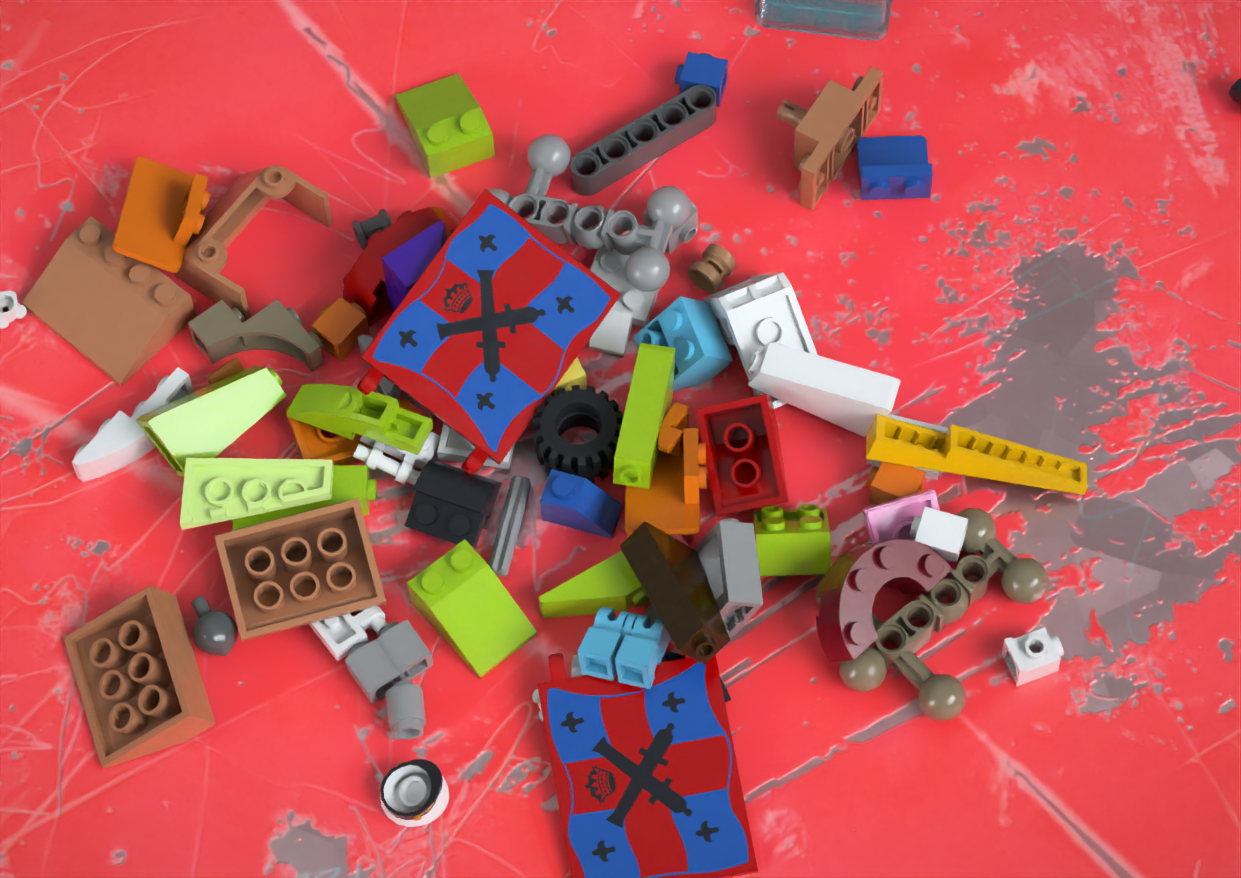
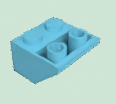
M680 296L633 336L638 349L640 343L676 348L673 392L710 381L733 362L709 302Z

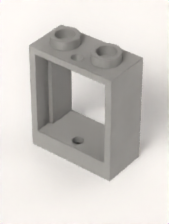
M728 518L719 520L694 550L698 552L729 636H734L763 605L754 523L739 522L737 519Z

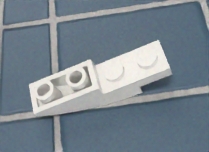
M177 367L170 376H165L159 382L156 391L147 401H142L137 405L131 418L119 410L112 419H107L100 426L98 434L89 444H84L76 452L72 464L77 478L85 482L105 476L135 462L152 451L156 446L137 423L136 419L141 415L193 393L189 374Z

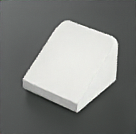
M611 309L591 336L589 349L624 356L633 327L632 314Z

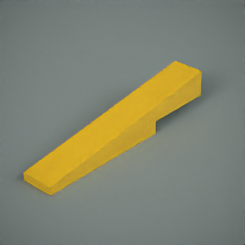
M876 414L866 435V459L1080 495H1084L1088 489L1086 463L950 424L945 434Z

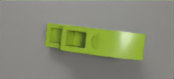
M302 385L287 411V417L340 436L353 440L355 435L359 434L416 455L420 453L433 428V420L431 418L400 408L396 398L373 391L368 395H364L357 388L344 385Z

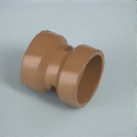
M709 244L702 253L701 261L694 262L689 268L688 276L701 290L707 293H715L723 283L722 278L729 276L736 268V260L723 247L717 244Z

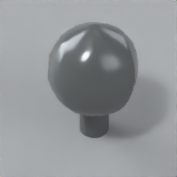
M204 596L194 599L191 604L199 617L193 627L195 644L201 651L209 655H228L238 637V627L235 620L224 611H212Z

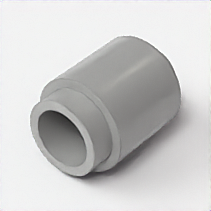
M412 681L394 683L392 688L388 689L385 693L389 729L393 731L394 737L397 739L409 740L418 738L423 735V727L427 723L423 689L420 686L414 685Z

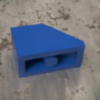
M553 469L550 471L540 499L542 520L612 539L622 510L620 502L587 478Z

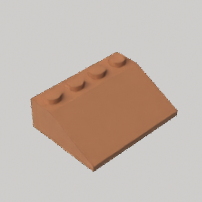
M91 216L66 238L23 300L22 305L122 387L188 325V322L196 317V312L191 295L155 266L115 252L112 249L115 234Z
M359 498L215 536L242 642L387 603Z
M149 585L64 637L102 768L107 769L187 742L216 725L176 595Z

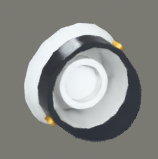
M414 759L405 763H398L383 778L380 788L381 807L387 818L398 825L406 827L423 826L433 822L444 812L449 801V789L443 775L436 764L425 759Z

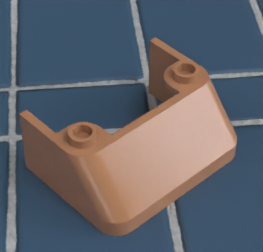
M269 166L242 174L205 215L199 235H191L185 249L179 272L173 274L176 278L217 303L222 299L230 309L236 307L245 320L251 318L245 289L220 274V271L228 261L227 247L270 199L281 198L329 228L333 224L328 193L283 166Z

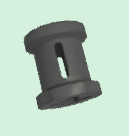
M384 208L379 210L376 216L361 222L357 220L351 222L362 250H365L368 246L367 242L375 232L384 231L392 225Z

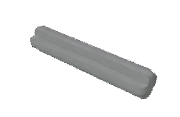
M515 475L511 478L488 564L496 576L499 577L507 576L531 488L530 479L527 477Z

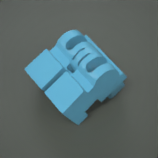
M602 606L596 614L593 626H589L577 650L581 674L613 681L617 673L619 683L651 690L655 679L654 671L656 666L660 665L671 637L661 619H656L654 624L650 625L648 616L621 611L618 617H615L613 608Z

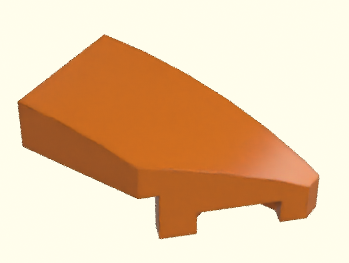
M675 402L670 408L660 428L658 450L682 458L684 454L683 428H689V406Z

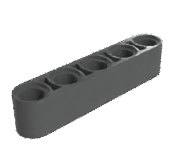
M706 85L693 86L577 153L570 162L573 190L582 196L594 195L711 127L716 121V93L714 90ZM585 172L592 173V174H589V175H582V173H585Z

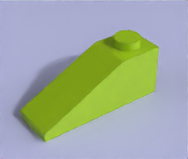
M622 550L538 597L540 613L543 618L597 614L602 606L613 608L614 612L628 611L635 606L642 607L651 602Z

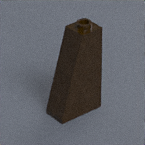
M644 521L620 545L621 550L677 649L705 665L730 641L698 552Z

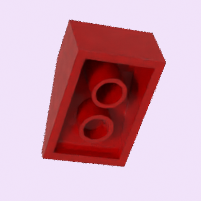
M763 394L695 409L701 441L706 443V466L717 517L789 502L780 435L771 396Z

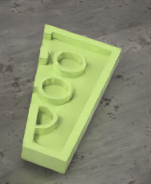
M186 458L180 515L181 529L184 530L329 500L332 498L333 460Z

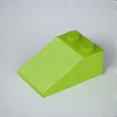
M459 73L395 95V100L431 179L495 156L493 133L480 105Z
M465 539L407 582L410 602L479 678L483 677L537 635V630L499 578Z

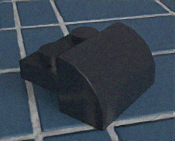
M431 459L424 466L413 489L416 491L404 526L457 545L465 539L476 549L486 517L491 516L502 483L477 474L467 473L463 469Z

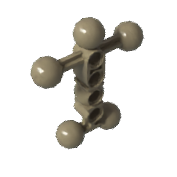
M967 508L958 512L957 516L968 519V527L961 551L966 554L981 553L982 556L969 555L962 558L956 570L952 569L947 574V577L939 581L929 592H923V594L917 596V600L906 604L885 623L872 612L873 625L879 638L872 643L873 647L869 646L855 660L841 661L839 664L840 677L848 688L855 692H870L878 688L883 682L887 669L897 668L919 690V704L926 716L935 721H949L957 717L964 709L967 698L965 689L960 681L950 674L935 675L915 653L931 640L934 631L939 633L942 630L943 624H951L960 620L967 611V608L973 604V601L985 595L989 578L997 571L1002 574V588L1007 597L1018 604H1031L1040 600L1047 591L1049 583L1047 572L1041 563L1033 558H1017L996 538L995 522L989 513L980 508ZM976 575L980 580L971 582L966 580L964 576ZM822 581L819 583L816 590V600L819 607L821 598L817 596ZM947 597L953 602L951 604H942L937 599ZM918 619L925 622L926 625L916 627L910 624V621ZM886 642H893L897 644L899 648L895 650H889L884 648L882 644Z

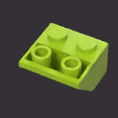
M805 504L799 506L798 509L783 510L780 506L771 505L762 507L759 511H753L760 576L817 575L827 573L831 567V535L826 508H820L814 504Z

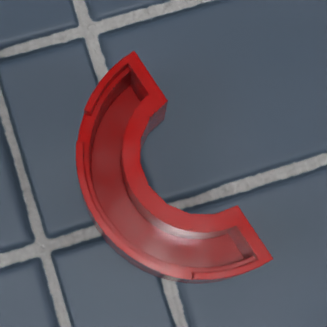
M427 207L414 212L410 210L405 211L397 218L396 222L384 231L375 232L369 238L368 246L343 279V299L350 304L354 302L364 309L368 316V327H371L391 312L382 257L440 220L445 225L447 239V233H452L460 223L447 209Z

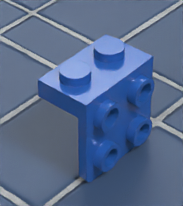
M924 136L862 137L858 140L857 154L861 200L930 198L933 173L932 163L928 164L927 140Z

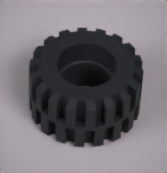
M572 385L571 391H566L563 387L557 390L556 397H553L551 394L546 397L545 406L539 405L536 411L537 418H534L533 422L535 450L540 465L545 466V471L548 474L553 469L587 478L592 483H595V477L599 476L602 480L608 477V469L614 471V456L623 420L622 411H619L618 403L614 399L609 401V394L603 390L599 394L595 393V387L587 386L586 390H580V385ZM577 426L589 427L598 433L595 439L584 444H572L560 437L568 429Z

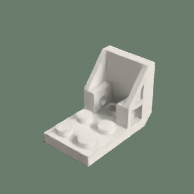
M766 272L702 298L704 302H709L729 345H736L748 380L752 372L748 371L747 368L755 351L761 352L769 342L818 355L793 287L784 272ZM752 388L754 396L765 394ZM772 397L774 409L787 404Z

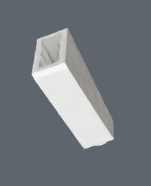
M769 342L761 352L755 351L747 368L748 371L752 372L747 386L863 437L867 435L876 414L887 416L892 411L901 380L895 377L773 342Z

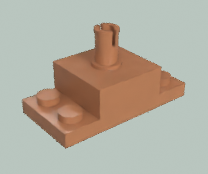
M871 66L864 77L859 76L852 90L829 80L809 110L790 102L788 99H785L783 105L779 106L776 119L796 127L793 168L801 172V180L798 185V190L801 191V206L813 211L856 148L858 140L864 136L881 111L883 71Z

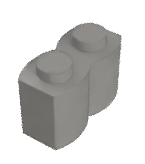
M408 620L401 623L393 622L388 624L381 630L380 636L376 640L369 643L361 642L355 645L345 659L347 670L371 704L383 699L386 691L392 688L394 683L410 681L424 673L434 664L432 653Z

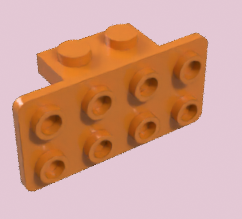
M137 157L133 165L112 249L117 253L172 273L179 272L189 239L192 234L199 235L205 216L201 215L200 212L203 213L210 198V193L205 191L208 177L196 172L194 175L146 157Z
M683 428L684 454L682 458L659 450L649 489L626 486L625 530L627 534L631 535L644 521L668 535L696 534L700 531L699 489H707L706 467H699V465H706V443H698V428Z

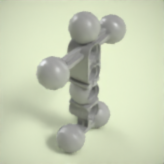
M543 134L534 139L528 147L527 160L533 171L524 194L513 198L507 191L500 188L488 189L489 192L555 243L565 244L570 242L571 245L578 243L586 249H599L605 245L607 251L612 252L613 249H616L620 254L630 255L626 261L627 280L633 287L643 292L656 291L663 287L668 280L670 264L664 253L672 230L686 223L691 209L689 197L680 188L675 186H662L653 191L648 198L647 215L652 222V226L639 225L636 217L626 210L615 212V210L609 209L607 211L598 205H586L580 209L577 203L569 205L564 200L545 197L552 177L565 172L570 164L571 151L569 145L555 134ZM564 219L561 223L555 224L559 220ZM593 225H597V226L594 227L593 229H588V228H590V227L593 226ZM630 230L627 234L621 235L623 232Z

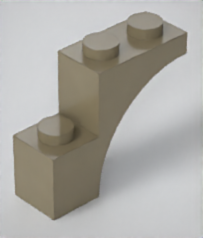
M221 299L188 322L192 341L212 364L227 356L249 350H270L284 353L302 362L312 372L324 364L321 353L323 344L319 337L312 330L307 332L301 326L302 321L295 310L291 307L286 309L278 299L248 320H245L236 307L230 309Z

